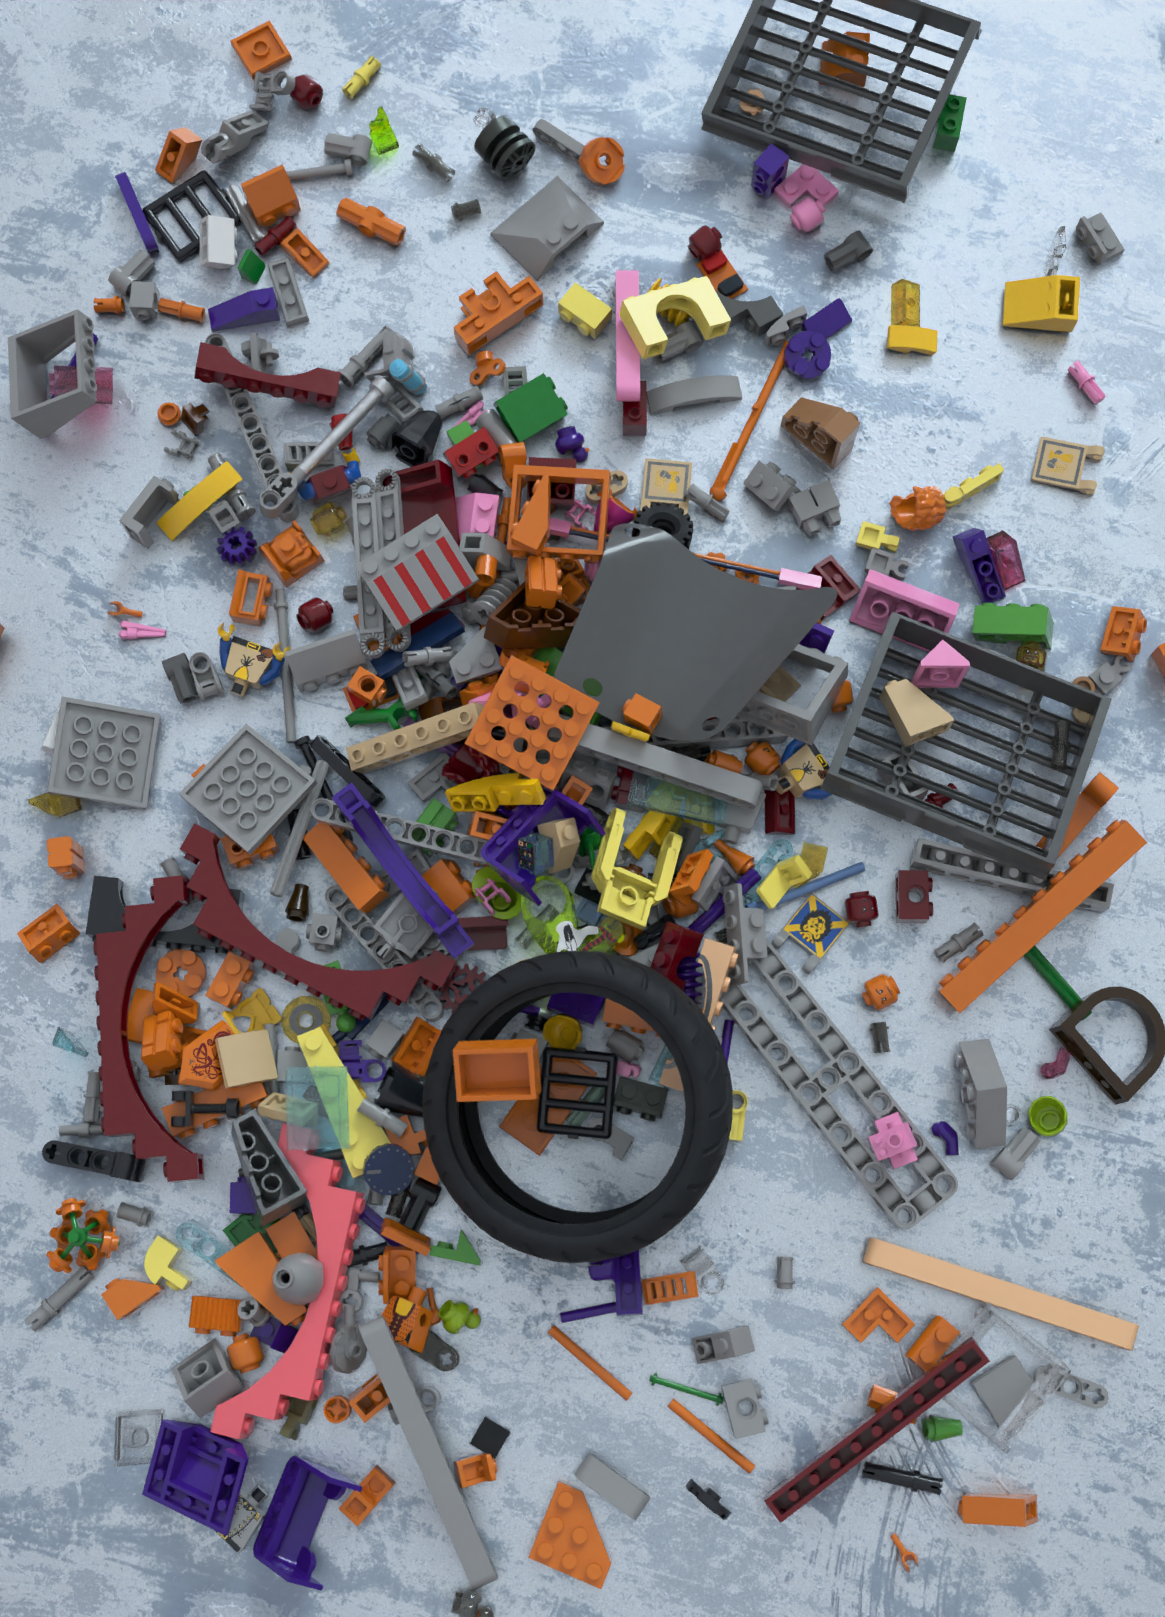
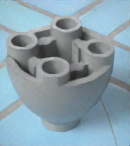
M292 1253L282 1258L276 1264L272 1273V1285L275 1293L280 1299L292 1305H305L309 1302H314L320 1294L324 1282L323 1264L307 1253Z

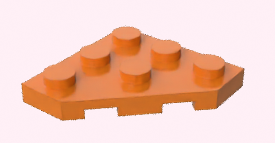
M558 1481L528 1558L602 1589L611 1566V1561L584 1493L577 1488Z

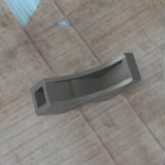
M715 290L731 319L729 328L745 320L748 329L754 331L757 337L765 334L783 316V312L772 296L757 301H738L728 298Z

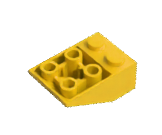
M1052 275L1005 282L1002 326L1072 332L1078 321L1080 277Z

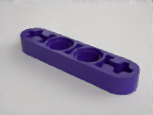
M126 172L115 175L148 253L159 249Z

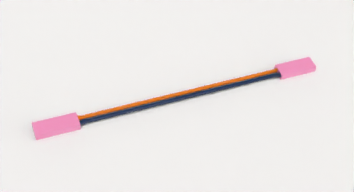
M550 517V534L566 538L569 535H576L598 540L597 531L574 527L570 521ZM610 534L606 535V542H608ZM694 553L710 565L776 579L778 584L796 586V588L804 590L821 587V576L781 568V571H775Z

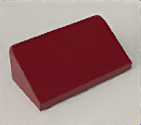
M764 790L766 794L765 834H795L794 795L790 790L783 794L778 793L777 790Z

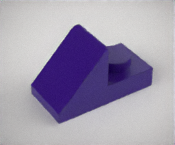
M270 1316V1319L264 1326H254L250 1337H258L260 1342L269 1345L271 1349L285 1353L292 1344L299 1329L291 1325L285 1326L280 1320Z

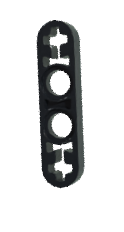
M321 735L315 737L310 743L311 748L348 784L352 782L370 805L377 808L385 799V795L363 773L351 771L349 760L331 742Z

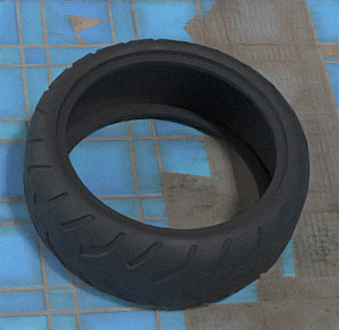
M564 951L526 959L497 972L479 985L452 1013L441 1030L428 1064L423 1087V1122L428 1149L440 1180L457 1205L480 1229L495 1240L517 1251L538 1258L564 1263L598 1262L624 1256L650 1245L673 1229L694 1209L717 1175L726 1153L732 1125L733 1090L727 1061L711 1024L697 1004L676 984L652 968L629 958L596 951ZM558 993L596 995L621 1004L646 1021L666 1044L674 1058L683 1085L685 1097L684 1131L679 1150L666 1176L655 1189L642 1198L625 1206L607 1211L577 1212L564 1210L548 1205L524 1192L502 1171L492 1156L482 1133L478 1101L457 1102L453 1049L459 1041L495 1040L504 1026L523 1009L538 1000Z

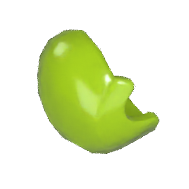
M1041 1096L1034 1100L1028 1110V1117L1032 1128L1044 1137H1054L1060 1134L1068 1123L1065 1106L1061 1101L1052 1096Z

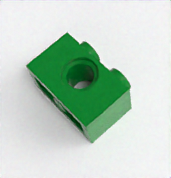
M949 95L937 121L932 148L955 152L960 137L967 97Z

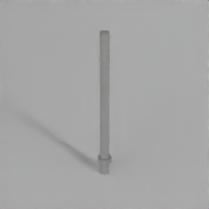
M280 588L275 590L276 602L274 603V609L277 610L279 643L282 642L280 650L283 653L284 649L289 646L286 612L289 606L285 599V589ZM284 656L285 661L281 673L287 743H294L296 741L292 677L286 656Z

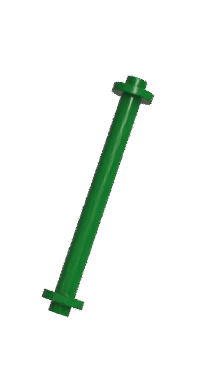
M654 1373V1376L651 1375L649 1379L652 1382V1386L656 1383L716 1402V1406H719V1403L722 1404L724 1397H721L722 1393H719L717 1396L659 1378L657 1373Z

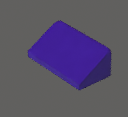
M837 298L805 320L801 330L821 333L826 340L851 323L852 318L843 301Z

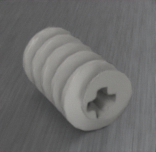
M504 577L496 579L494 584L488 587L482 596L471 606V613L476 621L486 626L488 616L518 586Z

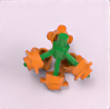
M69 1198L62 1202V1206L59 1209H56V1214L62 1215L63 1221L57 1228H51L49 1234L50 1237L56 1240L58 1248L54 1252L48 1251L46 1254L50 1260L49 1266L54 1271H64L65 1273L72 1271V1268L69 1266L73 1261L70 1251L74 1246H80L81 1248L76 1258V1264L87 1267L89 1271L97 1269L101 1258H104L105 1255L106 1258H110L111 1251L117 1250V1247L120 1245L119 1236L115 1235V1227H112L111 1230L106 1210L101 1209L96 1212L88 1210L85 1215V1228L82 1229L78 1228L76 1219L83 1214L82 1207L86 1205L84 1200L77 1201L76 1198ZM88 1232L94 1235L103 1232L101 1238L88 1236ZM87 1242L99 1243V1244H100V1248L98 1249L94 1244H86V1243H87Z

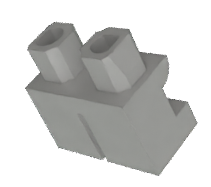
M830 480L788 497L786 505L790 513H793L799 529L804 528L809 537L821 531L818 521L824 518L829 528L841 523L839 513L840 502Z

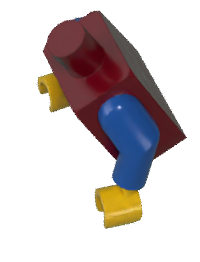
M352 448L353 451L349 454L342 453L347 467L340 465L310 476L307 482L304 480L297 487L301 497L306 501L313 500L314 505L352 492V483L359 477L361 478L360 459L355 448Z

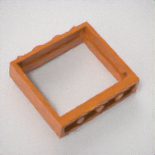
M514 465L507 539L509 555H512L515 559H526L530 555L537 556L514 545L511 540L510 531L515 522L519 523L523 481L541 480L543 475L546 474L549 476L550 482L602 485L597 550L544 547L539 557L541 559L544 557L560 558L563 562H574L575 559H584V562L596 564L599 560H602L606 547L611 486L610 470Z

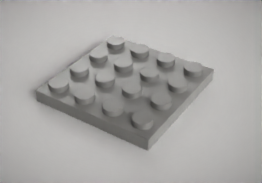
M62 696L47 793L146 809L160 714Z
M245 724L179 795L245 852L251 855L318 783L254 729Z

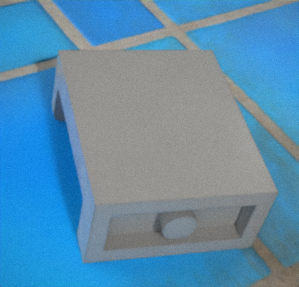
M153 476L119 520L129 537L149 549L154 542L146 529L168 502L175 505L179 501V494L174 491V485L167 479L163 478L160 480Z

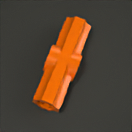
M347 197L340 201L336 211L337 217L357 226L358 230L368 237L377 236L395 246L401 244L406 232L405 226L387 218L381 210L374 206L365 207Z

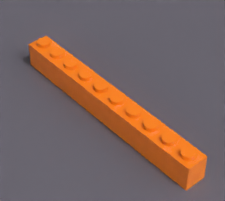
M1127 820L1113 821L1106 828L1107 833L1101 839L1096 837L1087 845L1089 849L1082 856L1080 854L1076 855L1068 863L1070 867L1064 873L1061 871L1056 873L1050 879L1051 884L1045 890L1041 888L1032 895L1031 899L1033 901L1026 907L1024 905L1020 906L1012 914L1014 918L1008 924L1005 922L1000 924L994 930L995 936L989 941L987 939L983 940L975 948L977 952L970 958L969 956L964 957L957 964L958 969L952 975L947 973L939 980L940 986L937 989L959 1013L1147 843Z

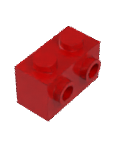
M485 427L444 451L443 456L449 466L452 467L456 477L464 476L466 479L477 472L475 468L483 463L484 466H487L497 460L495 455L499 453V450Z

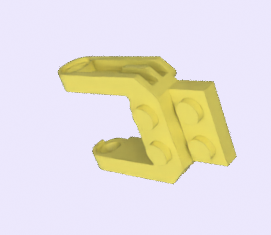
M615 807L607 819L604 829L606 834L602 837L591 875L598 891L602 893L597 911L642 930L646 927L650 908L658 905L659 902L668 897L682 844V836L671 831L666 834L660 847L652 881L621 867H614L624 832V827L622 826L625 814L627 813Z

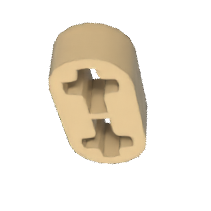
M619 470L610 472V489L612 490L611 495L614 497L622 494L627 489L628 484L626 474ZM613 479L622 480L621 486L618 487L616 484H613ZM587 485V500L592 504H599L601 497L592 494V489L596 488L599 491L602 489V485Z

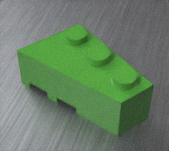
M983 603L982 606H975L972 633L976 641L1007 644V641L1022 642L1021 646L1029 647L1030 643L1044 644V649L1051 650L1054 622L1049 608L1042 604H1032L1030 607H1024L1015 603H1009L1006 606Z

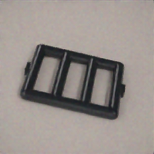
M202 170L145 206L142 210L147 220L155 229L154 233L159 241H163L177 260H182L200 248V237L173 200L185 194L202 218L211 215L192 189L204 181L229 217L234 219V226L241 222L233 205L228 200L226 191L219 188L206 170ZM163 206L167 207L191 240V243L182 249L178 247L154 214L155 211Z
M575 1047V1049L544 1048L537 1130L541 1133L568 1135L570 1139H579V1136L609 1139L612 1132L617 1055L608 1052L587 1051L585 1047ZM553 1057L606 1062V1078L551 1073ZM560 1083L605 1088L604 1103L549 1098L550 1084ZM548 1108L603 1113L602 1128L547 1123Z

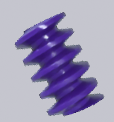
M697 953L695 958L690 956L684 957L677 967L678 978L686 981L683 992L697 1005L702 1004L695 1001V998L702 996V993L695 991V988L703 986V983L696 981V978L703 976V973L696 971V968L703 966L696 961L700 953Z

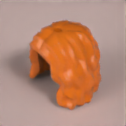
M913 486L914 493L909 494L907 497H892V500L889 502L891 506L890 512L902 529L906 528L911 531L931 529L943 520L946 513L944 494L936 486H925L924 488Z

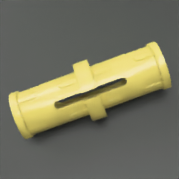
M370 56L360 69L354 71V76L342 87V92L347 97L349 96L350 99H353L363 86H367L370 83L369 79L381 68V63L376 58L374 59L373 56Z

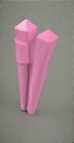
M479 401L476 405H473L467 411L468 413L453 427L466 420L470 426L475 425L476 419L485 412L480 411L484 406V402Z
M122 621L119 625L123 630L120 631L118 636L121 639L165 637L166 630Z

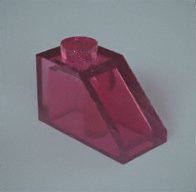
M1004 530L987 537L1003 589L1007 590L1026 581L1017 541Z

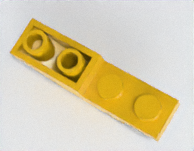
M520 773L484 777L454 786L445 791L453 812L496 811L499 805H543L546 800L539 779H523Z
M662 781L656 790L649 795L645 803L650 811L642 817L639 825L628 835L623 844V847L633 858L639 860L652 842L659 846L662 844L664 837L671 830L679 814L685 793L684 787Z

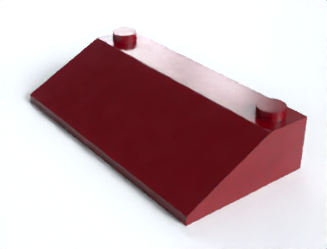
M438 459L395 471L400 477L404 534L438 514L460 547L452 467ZM392 476L384 479V487L390 486V483L392 484ZM465 590L435 609L466 603Z

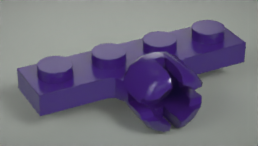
M639 1250L608 1260L589 1262L591 1266H588V1271L593 1281H614L617 1317L643 1315Z

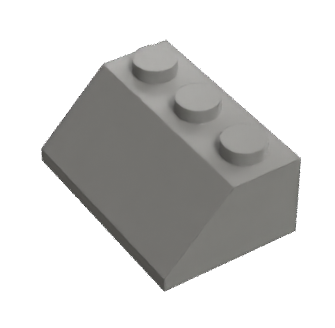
M355 629L285 652L300 692L314 691L319 685L325 683L328 685L341 681V678L349 675L353 677L359 666L366 670L368 669Z

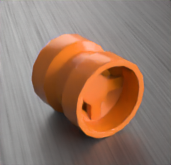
M342 1395L328 1399L323 1408L325 1418L332 1423H341L346 1420L352 1412V1407L348 1403L349 1399Z

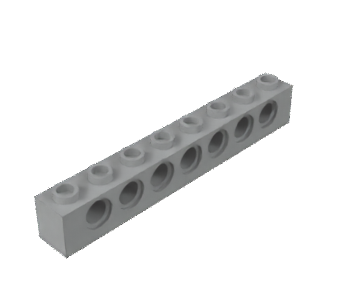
M919 838L914 845L910 863L912 868L928 870V872L1032 896L1041 888L1045 890L1051 884L1050 879L1059 872L1052 869L1048 873L1046 880H1043L974 851ZM1104 882L1077 907L1101 913L1105 912L1110 908L1114 884Z

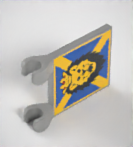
M811 893L776 935L771 945L779 949L786 939L790 937L812 955L802 967L804 972L810 974L849 926L850 922Z

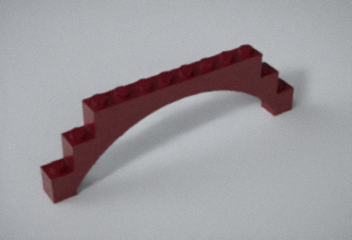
M194 823L180 850L185 854L184 859L195 865L200 862L186 886L192 891L190 896L201 902L207 899L193 923L199 929L197 931L199 935L209 940L212 936L220 940L219 945L231 952L235 948L242 952L240 956L252 963H254L255 959L264 963L263 969L272 974H276L277 971L286 975L284 980L295 986L299 983L307 986L306 991L318 998L321 994L328 997L329 1004L340 1010L345 1006L352 1010L350 1015L361 1021L364 1018L372 1020L385 994L388 995L387 1000L397 1006L403 1003L408 1006L421 980H424V986L434 991H437L438 988L444 991L458 963L456 960L435 949L430 956L413 963L388 969L358 971L330 968L312 963L276 945L256 929L235 901L220 864L217 848L220 838Z
M183 875L153 878L150 895L154 903L125 906V913L122 914V925L126 928V931L96 934L97 941H94L93 944L98 966H95L94 974L95 979L98 981L99 991H96L95 999L100 1013L97 1016L96 1024L101 1041H98L97 1044L98 1054L101 1056L102 1066H99L98 1070L99 1079L102 1081L103 1091L100 1092L99 1096L100 1104L104 1111V1117H101L100 1122L101 1130L108 1137L135 1135V1139L132 1140V1152L136 1155V1159L166 1158V1162L163 1164V1173L165 1178H167V1182L172 1183L204 1180L203 1154L193 1153L182 1145L164 1128L152 1112L134 1074L130 1059L127 1028L132 988L147 950L167 921L183 905L190 904V890L186 887L189 880Z

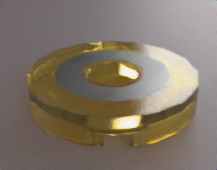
M300 996L293 999L286 1005L282 1013L281 1026L284 1034L297 1044H299L297 1036L316 1029L322 1024H325L328 1031L331 1028V1016L327 1006L320 999L313 996ZM305 1014H310L313 1017L312 1025L307 1028L300 1025V1018Z

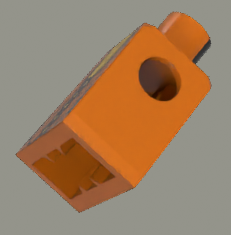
M413 1286L407 1300L396 1295L393 1296L381 1316H384L396 1343L422 1354L433 1318V1312L421 1306L427 1292Z

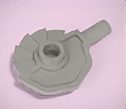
M347 1303L344 1304V1324H341V1329L333 1337L329 1357L335 1371L350 1374L352 1370L360 1367V1364L366 1357L367 1347L361 1336L358 1323H355L354 1304Z

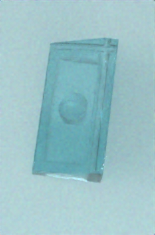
M61 1027L57 1028L52 1042L53 1046L80 1056H88V1051L70 1031Z

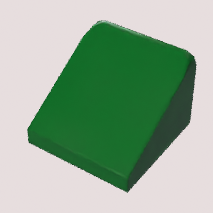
M250 249L246 250L238 265L241 278L253 284L258 283L266 268L264 262Z

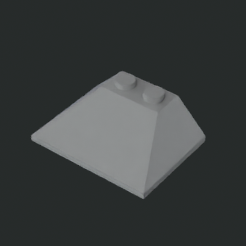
M557 176L494 229L490 235L538 281L554 267V257L582 233L588 238L604 224V221Z

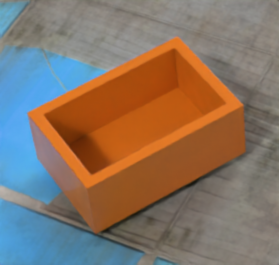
M537 1039L459 1041L454 1047L453 1060L457 1102L536 1100L539 1096L541 1080Z

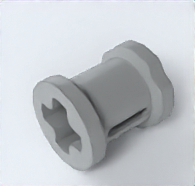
M253 1297L243 1299L237 1310L241 1319L249 1321L255 1327L264 1326L270 1319L271 1314Z

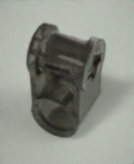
M431 1330L428 1332L422 1354L409 1348L416 1356L429 1362L440 1371L447 1372L453 1370L460 1361L458 1351ZM450 1353L452 1364L443 1365L444 1359L441 1357L442 1354Z

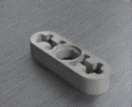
M540 119L532 129L534 135L579 165V158L585 145L546 120Z
M1040 1366L1033 1373L1035 1385L1045 1391L1093 1408H1102L1108 1402V1392L1099 1384L1049 1366ZM1046 1371H1049L1048 1376L1058 1379V1385L1051 1382H1046L1043 1385V1380L1039 1378L1040 1374H1045ZM1069 1379H1073L1077 1383V1391L1072 1395L1064 1391V1383ZM1097 1388L1098 1394L1101 1395V1400H1095L1092 1403L1093 1398L1082 1394L1083 1389L1095 1392Z

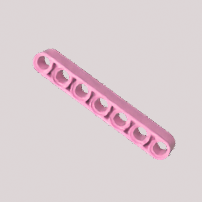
M616 270V402H640V353L619 316L622 301L630 296H639V270Z

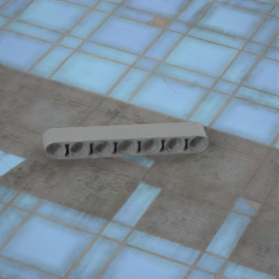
M332 885L326 890L325 900L382 969L408 964L395 948L385 960L378 958L377 952L386 941L379 932L372 928L374 923L365 912L359 911L339 885ZM342 893L343 900L340 903H332L331 898L333 894ZM351 911L359 912V917L354 922L347 921V915ZM372 929L375 931L373 939L363 940L362 935L364 931ZM421 980L419 985L422 986V993L417 997L412 996L410 1002L427 1021L436 1022L443 1016L444 1008L439 999L428 987L423 985L424 982ZM429 1004H437L439 1009L435 1015L430 1016L425 1013V1009Z

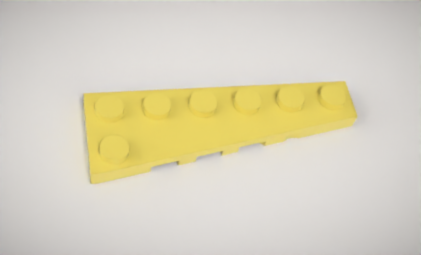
M321 1027L297 1036V1039L351 1176L355 1178L363 1174L364 1160L372 1150L383 1144H391L381 1126H376V1122L357 1111L364 1098Z

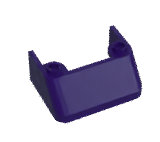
M542 786L546 800L543 805H521L481 850L482 858L515 891L538 906L542 902L531 889L536 882V876L525 866H520L518 839L533 844L535 864L544 854L537 825L556 819L574 817L579 836L586 828L591 829L602 837L606 834L589 809L556 789L551 791Z
M297 1456L291 1457L284 1468L253 1547L254 1557L287 1582L322 1591L324 1585L311 1577L316 1567V1558L314 1552L309 1549L310 1543L328 1499L335 1501L340 1499L347 1488L361 1492L362 1486L341 1473Z

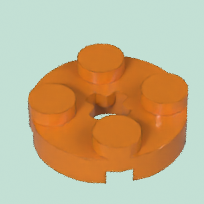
M595 138L584 146L579 158V165L586 177L597 185L617 181L624 172V151L620 144L612 138ZM599 157H606V166L600 164Z
M185 949L173 950L160 958L157 963L156 981L189 998L195 996L206 981V966L203 960L193 951ZM179 968L188 971V974L184 975V980L182 981L175 977V973L178 972Z

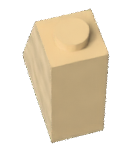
M907 679L888 682L879 697L905 747L949 731L954 721L948 712Z

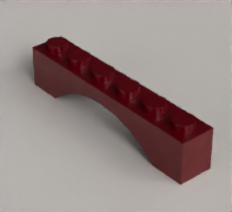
M200 342L194 378L205 383L223 384L228 388L237 387L247 389L252 393L270 394L275 398L284 397L299 403L308 402L317 404L322 408H334L341 372L315 368L309 372L297 375L281 376L267 374L241 363L224 347Z

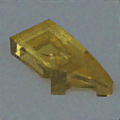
M44 793L28 799L29 804L59 818L82 810L78 798Z
M803 842L800 857L813 874L808 880L795 884L794 888L816 878L823 872L828 850L827 846Z

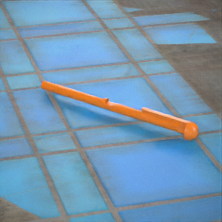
M789 341L784 342L756 403L751 408L753 409L737 443L733 442L717 478L710 488L709 493L713 495L712 498L716 501H722L727 496L724 490L785 364L784 350Z

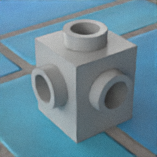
M313 913L312 924L307 925L306 939H309V943L315 946V950L329 952L330 948H337V942L341 943L343 928H340V918L336 915Z

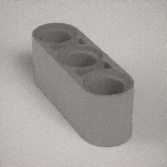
M588 1453L574 1474L580 1481L634 1520L638 1518L651 1499L645 1492L591 1453Z

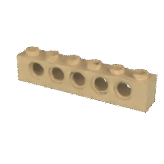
M473 702L346 747L351 771L366 774L466 739L484 705Z

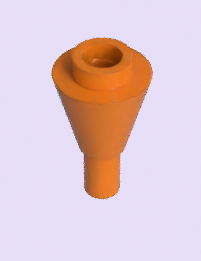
M720 838L716 840L713 846L725 855L724 857L738 876L745 875L751 868H754V857L728 846Z

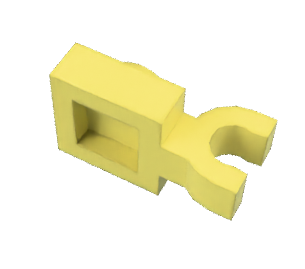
M863 521L856 546L869 550L872 547L880 549V546H883L888 551L896 553L900 537L884 534L886 527Z

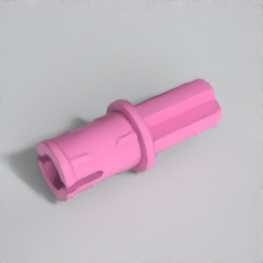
M1080 361L1074 362V368L1070 366L1067 371L1078 382V388L1080 390L1083 389L1094 404L1103 401L1105 393L1094 381V375L1090 376Z

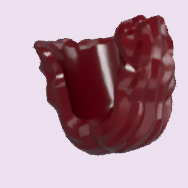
M463 744L449 758L448 763L442 767L441 773L449 781H454L457 785L472 780L498 775L499 763Z

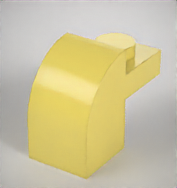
M157 1235L149 1247L144 1260L145 1272L155 1285H160L165 1278L167 1279L165 1284L175 1291L188 1289L192 1280L172 1267L183 1249L166 1237Z

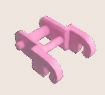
M575 500L574 506L569 511L563 512L565 518L574 521V526L588 530L586 526H582L579 519L584 512H589L595 516L596 511L589 504L585 506L580 503V500ZM578 507L581 509V512L576 517L573 513Z
M488 878L486 879L487 884L480 890L475 888V895L483 900L482 906L489 910L490 915L493 916L495 912L488 904L491 898L496 894H500L502 898L505 897L507 903L511 899L502 888L498 889L494 880L491 881ZM492 888L494 892L486 898L483 893Z
M618 1059L616 1074L629 1077L634 1071L633 1077L640 1075L641 1067L639 1065Z

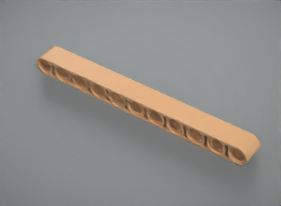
M869 1238L863 1262L1133 1351L1139 1325L876 1238Z

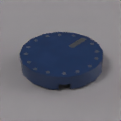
M389 1143L374 1148L364 1160L363 1166L366 1183L373 1191L381 1195H394L403 1191L412 1181L415 1170L413 1159L403 1147Z

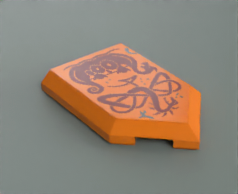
M221 1020L182 1049V1064L178 1084L213 1090L224 1082L215 1039L234 1035V1032L225 1021Z

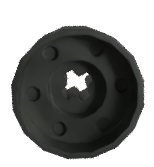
M508 115L497 117L487 124L480 132L474 144V149L485 162L490 163L491 169L501 179H509L519 173L529 163L536 149L535 143L524 132H520V127Z

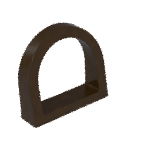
M1107 987L1086 995L1049 1029L1115 1105L1128 1102L1158 1070L1165 1055V1026L1158 1010L1145 996L1126 987ZM1102 1001H1118L1130 1006L1140 1015L1147 1029L1148 1047L1141 1064L1124 1081L1114 1073L1075 1028Z

